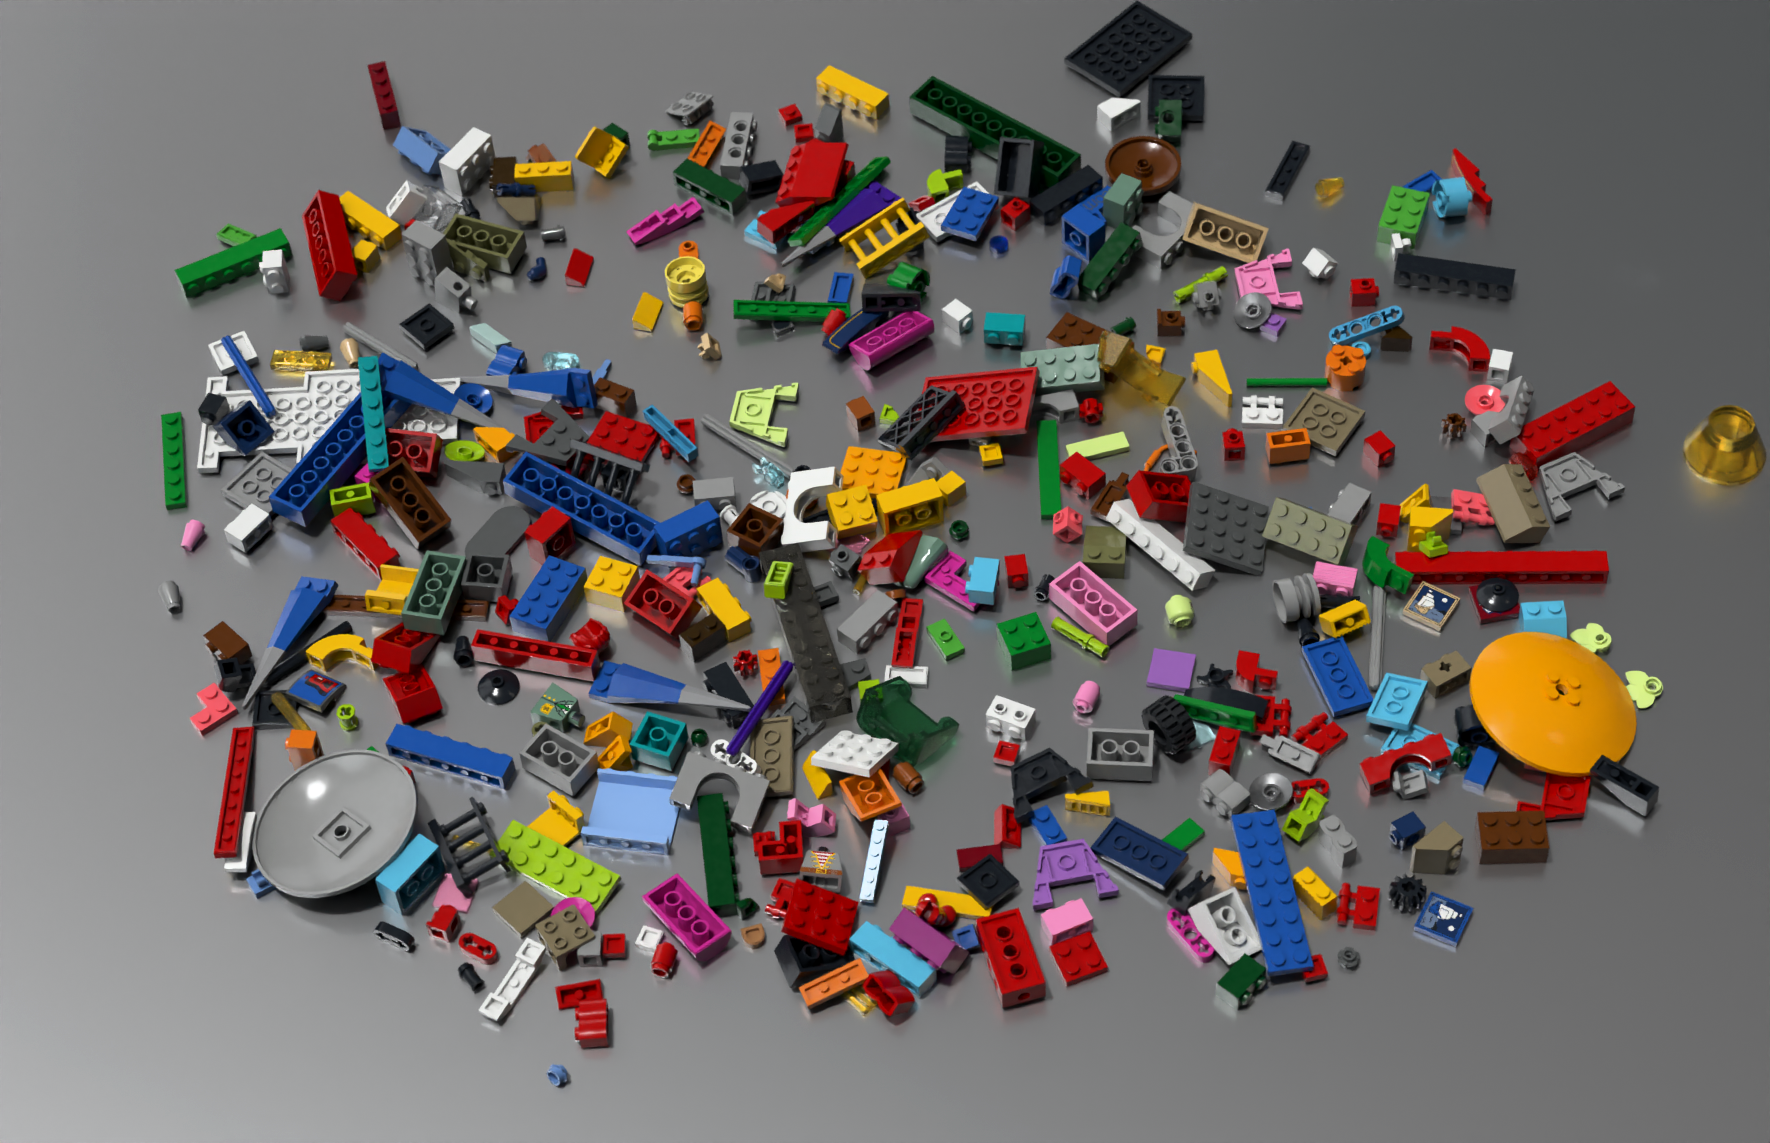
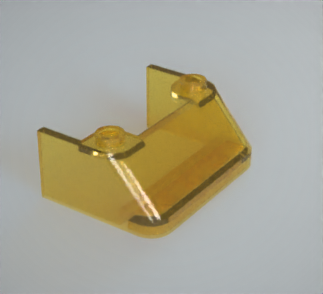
M1104 330L1099 337L1098 367L1105 372H1112L1142 394L1141 398L1150 403L1153 400L1170 406L1186 378L1162 370L1129 346L1132 339Z

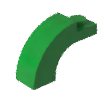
M1371 536L1362 560L1365 574L1381 588L1388 585L1406 594L1410 590L1414 574L1393 564L1387 558L1390 545Z

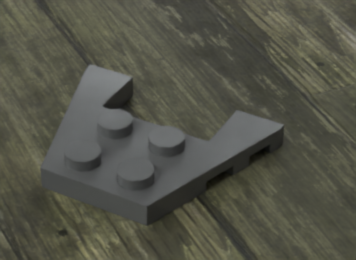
M551 399L541 409V415L555 423L534 444L516 434L506 445V451L511 453L518 451L523 454L528 452L534 456L541 457L543 461L567 466L577 455L575 453L576 449L569 447L571 440L576 439L587 442L590 437L554 399Z

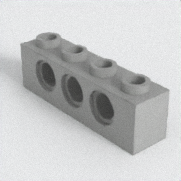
M731 112L720 162L721 177L739 179L740 167L749 165L748 159H751L752 155L750 146L754 145L753 132L757 131V121H754L753 113Z

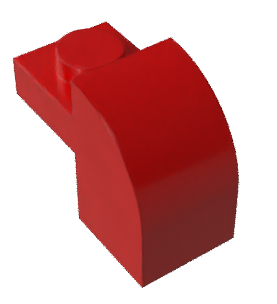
M1239 650L1235 675L1238 685L1249 693H1253L1254 687L1276 690L1278 671L1259 668L1260 654Z

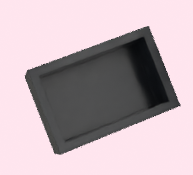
M1000 137L994 194L1031 199L1038 195L1044 142Z

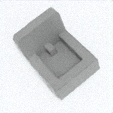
M1424 770L1402 776L1399 771L1394 772L1393 788L1404 800L1429 792L1427 776Z

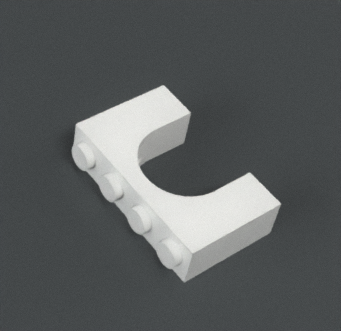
M836 467L791 473L790 481L788 482L789 492L788 499H786V515L783 519L784 530L781 536L782 546L790 554L835 548L837 534L835 527L829 521L803 523V513L813 500L827 496L830 493L842 491L844 476Z

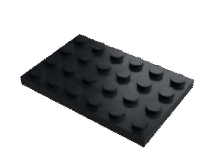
M1135 1L1066 56L1064 64L1120 98L1192 39V33L1141 2Z

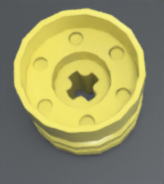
M690 256L679 257L672 260L666 266L665 278L669 299L672 304L683 308L686 303L691 301L700 304L706 301L709 289L705 266L701 260Z

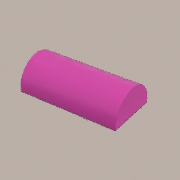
M906 311L851 342L849 348L857 363L868 371L933 334L935 331L934 322L918 311Z
M678 873L642 896L643 902L698 961L702 962L712 959L728 944L732 934L731 929Z

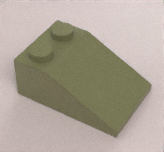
M1086 526L1083 564L1099 578L1124 579L1127 536L1116 527Z

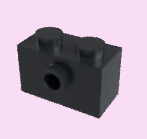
M772 160L741 166L739 182L746 189V194L752 195L780 189L784 174L777 162Z

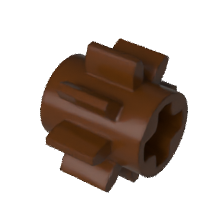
M1458 413L1447 414V418L1442 419L1441 427H1443L1442 433H1446L1450 438L1461 437V432H1466V418H1462Z

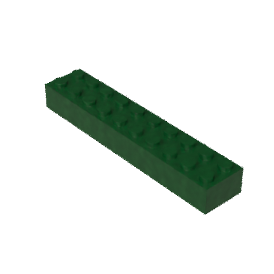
M931 76L909 97L911 114L952 136H968V142H972L973 147L997 160L1000 137L1044 142L1040 183L1049 188L1081 169V154L934 76Z

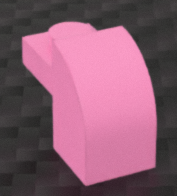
M796 798L789 800L787 819L789 821L801 820L804 837H822L835 832L836 813L826 805L820 804L808 808Z

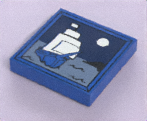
M1431 891L1415 923L1414 930L1456 947L1473 913V908Z

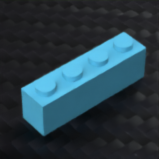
M866 921L849 939L850 949L853 953L879 971L889 970L893 972L901 985L909 989L919 999L937 981L936 969L930 966L927 960H922L911 952L910 948L907 949L902 946L893 936L889 937L878 925H872Z

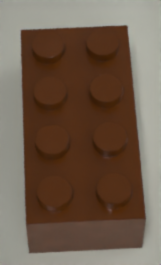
M1066 312L1046 337V349L1099 344L1104 352V380L1114 384L1134 359V342Z
M404 457L370 478V489L417 550L450 528L451 518Z

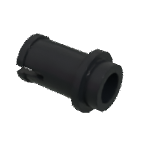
M1044 574L1039 586L1035 587L1034 596L1038 600L1044 601L1049 598V583L1055 580L1052 575L1049 574L1047 577V574Z
M466 962L458 968V976L464 978L473 991L482 988L484 981L474 971L473 964Z

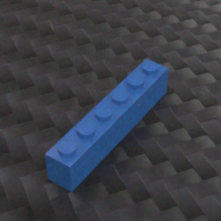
M396 724L386 742L389 756L504 790L516 770L513 758L507 754L495 753L487 748H478L467 742L461 743L452 740L447 736L441 737L429 731L417 730L409 725Z

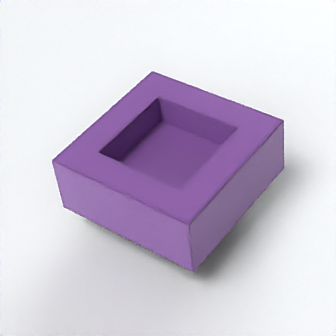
M1271 313L1268 320L1260 326V330L1278 337L1285 327L1287 319Z

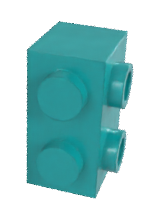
M986 312L984 343L1023 345L1026 328L1025 315Z

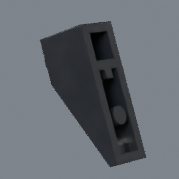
M864 284L861 293L863 312L921 311L920 291L887 284Z
M1601 755L1590 769V773L1626 806L1644 816L1649 813L1658 801L1659 786L1604 755Z

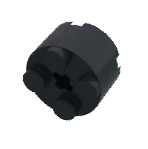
M1473 704L1455 709L1454 725L1458 744L1461 747L1466 745L1471 746L1472 750H1477L1478 746L1489 748L1496 744V741L1489 735L1478 719Z

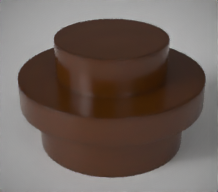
M689 474L680 476L677 481V489L681 493L693 492V481L695 478Z

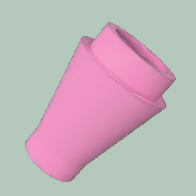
M190 520L189 523H186L183 540L180 545L181 548L192 551L195 544L205 533V525L197 520Z

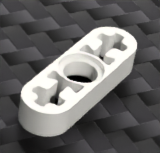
M720 739L712 744V755L716 759L726 762V765L733 768L735 766L744 768L746 765L753 769L751 772L747 771V773L753 775L761 773V768L755 760L742 751H739L736 755L740 756L739 762L731 764L734 757L719 751L720 749L726 750L729 744L726 740Z

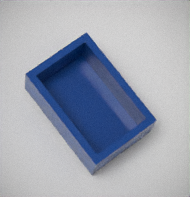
M708 500L654 526L657 550L660 555L693 557L723 542L720 516Z

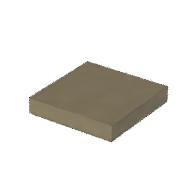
M525 880L495 904L492 910L522 938L536 924L547 918L552 913L554 906Z

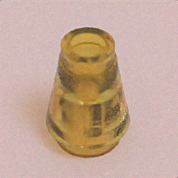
M1341 177L1320 179L1315 184L1316 194L1319 197L1327 198L1343 188L1344 181Z

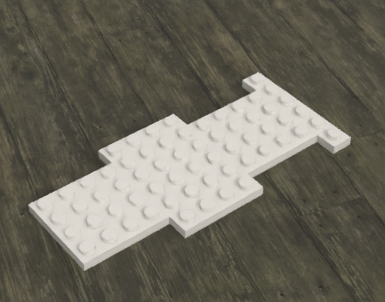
M359 369L305 372L304 387L263 389L276 411L275 416L267 417L251 390L228 391L229 380L227 376L208 377L206 396L209 392L227 398L230 408L228 414L241 403L250 400L275 431L247 455H259L261 452L266 454L297 453V464L361 392ZM460 378L431 379L452 394L461 385ZM411 404L391 429L435 433L443 439L442 444H449L458 441L459 419ZM202 423L197 464L198 473L219 472L220 457L244 456L225 443L213 428V425ZM366 457L361 464H367L368 458Z

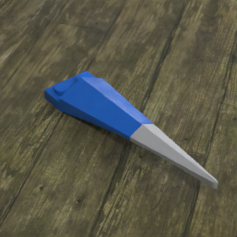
M383 352L380 355L378 364L382 396L435 410L480 427L505 428L402 360L398 361Z
M569 368L514 375L454 377L460 378L463 384L474 383L486 389L545 402L554 399L559 405L572 408L577 406L595 408L598 405L591 370Z
M301 576L295 590H291L242 707L244 710L249 707L268 676L296 639L331 602L339 586L335 580Z
M604 661L588 693L589 698L606 703H666L751 711V707L625 663L620 665Z

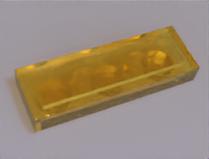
M274 350L270 367L271 370L328 371L332 355L331 353Z

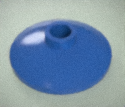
M466 383L460 385L454 392L455 396L483 414L491 409L492 396L481 385Z

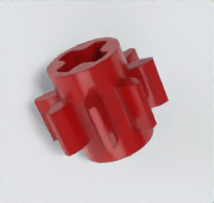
M1088 398L1082 404H1079L1080 418H1085L1086 422L1095 423L1100 417H1103V404L1097 403L1096 399Z
M750 650L739 651L737 657H733L734 671H739L741 676L753 675L754 669H759L757 654L752 655Z

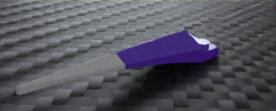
M875 180L872 181L804 246H799L782 262V267L789 265L831 239L860 226L892 205L895 201L901 199V197Z

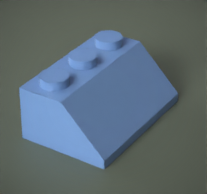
M405 126L401 127L393 144L399 150V154L409 157L411 163L422 167V171L428 175H441L439 161L451 150L428 131Z

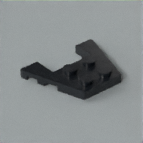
M1047 748L1012 765L1011 781L1014 796V818L1017 824L1035 816L1028 799L1067 780L1076 795L1094 787L1092 780L1088 776L1082 775L1081 771L1076 767L1073 768L1069 765L1067 760L1051 748Z

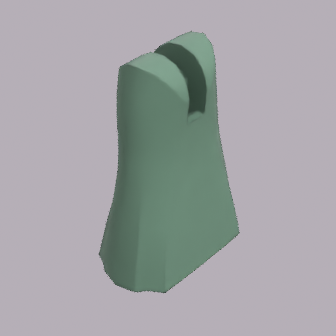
M922 535L904 582H896L894 584L914 589L927 571L948 553V546L938 537Z

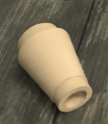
M353 338L343 340L340 351L349 367L357 368L358 357H360L359 343Z

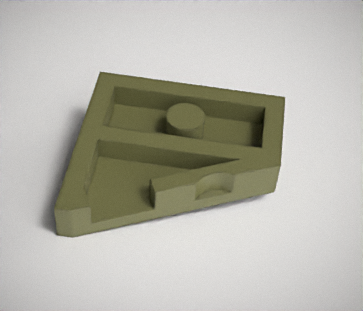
M452 240L449 244L454 270L487 282L490 278L488 264L469 250L463 252L457 247L458 242Z

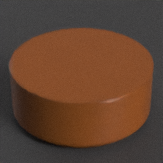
M904 589L887 591L885 593L893 600L906 598Z

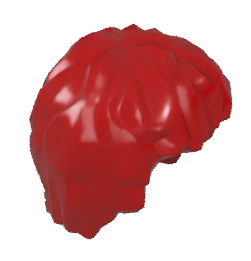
M590 618L581 629L570 635L569 640L576 647L597 650L599 655L609 646L610 633L607 627L600 621Z

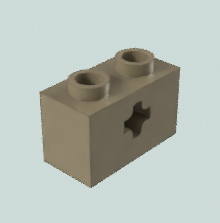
M1456 650L1450 654L1443 655L1433 663L1426 664L1421 669L1420 680L1428 681L1427 690L1436 699L1468 682L1472 668Z

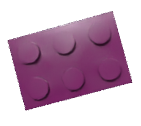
M905 907L889 928L895 934L893 938L896 941L909 947L911 952L927 960L930 966L944 974L947 971L955 974L970 953L935 926L928 924L924 918H919L914 912Z

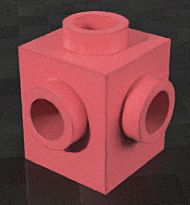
M1069 506L1054 514L1053 535L1066 543L1082 535L1083 515Z

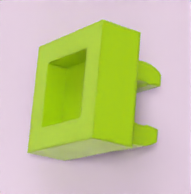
M1435 531L1428 532L1426 540L1419 542V550L1429 558L1448 554V546L1442 542L1440 535L1435 536Z

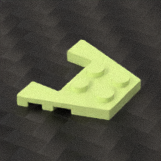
M791 383V386L787 387L776 385L773 389L767 390L756 388L737 391L729 421L730 427L785 447L788 428L770 427V420L775 400H797L799 383Z

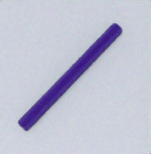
M788 660L783 661L726 748L728 755L734 757L738 754L792 672L794 666L792 662Z

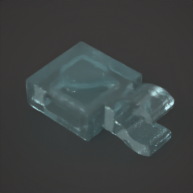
M763 457L760 458L761 466L752 463V470L757 474H765L764 478L768 484H773L778 490L785 485L783 472L773 463L767 462Z

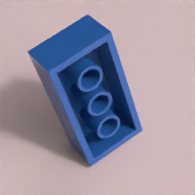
M549 555L509 616L512 630L536 640L551 642L584 591V585L588 579L586 568Z

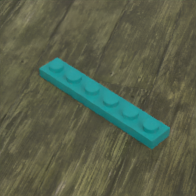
M378 356L358 357L369 472H380L387 468L389 463Z

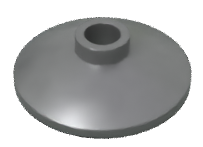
M1258 292L1248 293L1235 304L1233 311L1234 319L1241 327L1248 329L1257 328L1263 325L1270 317L1272 305L1264 294Z
M1263 774L1251 783L1249 788L1250 800L1256 807L1262 810L1280 809L1288 804L1292 798V784L1288 778L1281 774Z

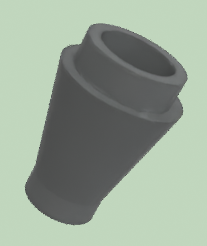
M304 335V337H299L302 353L306 352L308 354L329 347L327 335Z

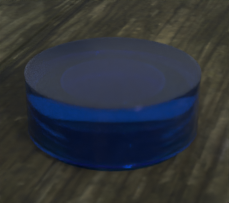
M1000 235L992 237L989 241L990 251L995 254L1005 253L1008 250L1007 238Z

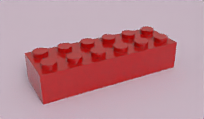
M318 190L302 215L319 296L341 301L343 296L348 293L351 284L357 279L358 273L354 264L339 195Z
M1609 381L1523 425L1520 434L1511 439L1510 448L1533 473L1539 471L1540 466L1577 452L1632 423L1635 406Z

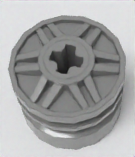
M1305 573L1302 577L1300 575L1295 576L1294 585L1289 577L1273 581L1274 601L1278 615L1283 623L1299 620L1300 612L1304 618H1308L1310 615H1320V594L1311 573Z

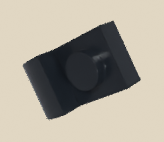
M237 658L217 660L214 665L219 689L223 692H235L237 688L251 686L256 674L254 663L239 665Z

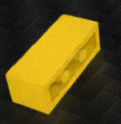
M571 161L515 164V182L520 183V185H534L535 188L531 189H536V192L568 191L574 189V174Z
M717 577L696 588L698 601L709 615L714 613L725 625L729 642L751 631L750 622H752L749 613L742 610L737 597H732L726 583L723 584Z

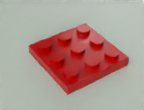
M605 411L587 443L644 462L656 443L659 433L651 425ZM588 453L587 456H584L586 459L595 460L592 454ZM605 459V462H602V464L606 465L609 460Z
M796 879L781 932L844 956L859 902Z

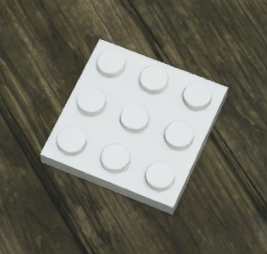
M844 730L840 731L811 757V765L871 777L899 751V743L892 742L886 738L878 739L867 734L859 735Z

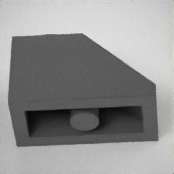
M827 102L824 104L814 129L815 138L826 143H837L844 136L842 111L840 108Z

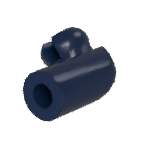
M539 257L536 259V266L527 272L529 280L534 281L546 275L545 258Z

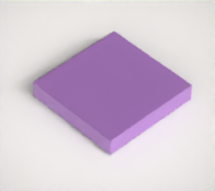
M1154 648L1147 678V687L1180 692L1190 689L1196 654Z

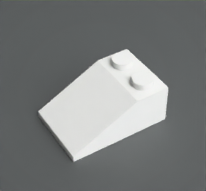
M1235 887L1188 909L1197 930L1228 965L1238 961L1244 953L1249 956L1262 950L1258 933Z

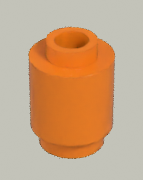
M695 301L688 302L683 306L684 325L688 330H698L703 324L702 305Z

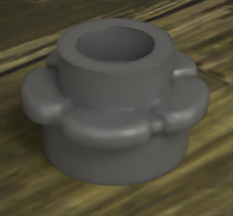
M1351 947L1340 950L1337 955L1340 965L1346 969L1354 968L1358 964V960H1360V954Z

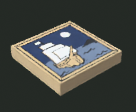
M1423 581L1403 609V615L1441 631L1459 605L1460 598Z

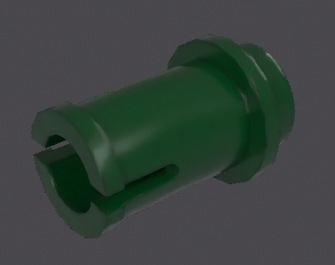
M1126 317L1124 321L1111 327L1110 331L1121 336L1129 331L1133 332L1134 328H1136V323L1132 317Z

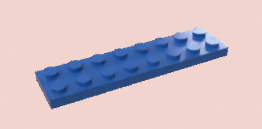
M1275 810L1231 815L1230 821L1268 976L1312 971L1314 966Z

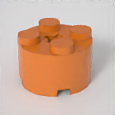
M1334 345L1332 347V350L1326 356L1325 378H1327L1333 389L1347 392L1363 384L1366 368L1364 351L1361 348Z

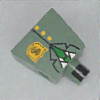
M553 682L530 711L533 724L546 722L560 732H565L571 723L581 727L585 721V715L579 713L578 700Z

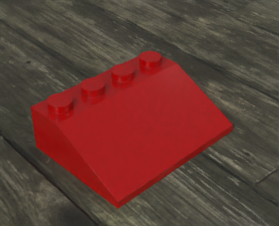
M804 143L793 147L775 203L779 207L812 200L815 202V206L833 200L849 145L847 143Z

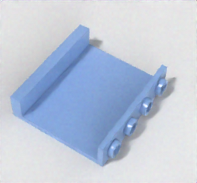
M598 768L599 784L587 827H582L581 831L583 845L669 855L680 808L670 805L669 798L678 777Z

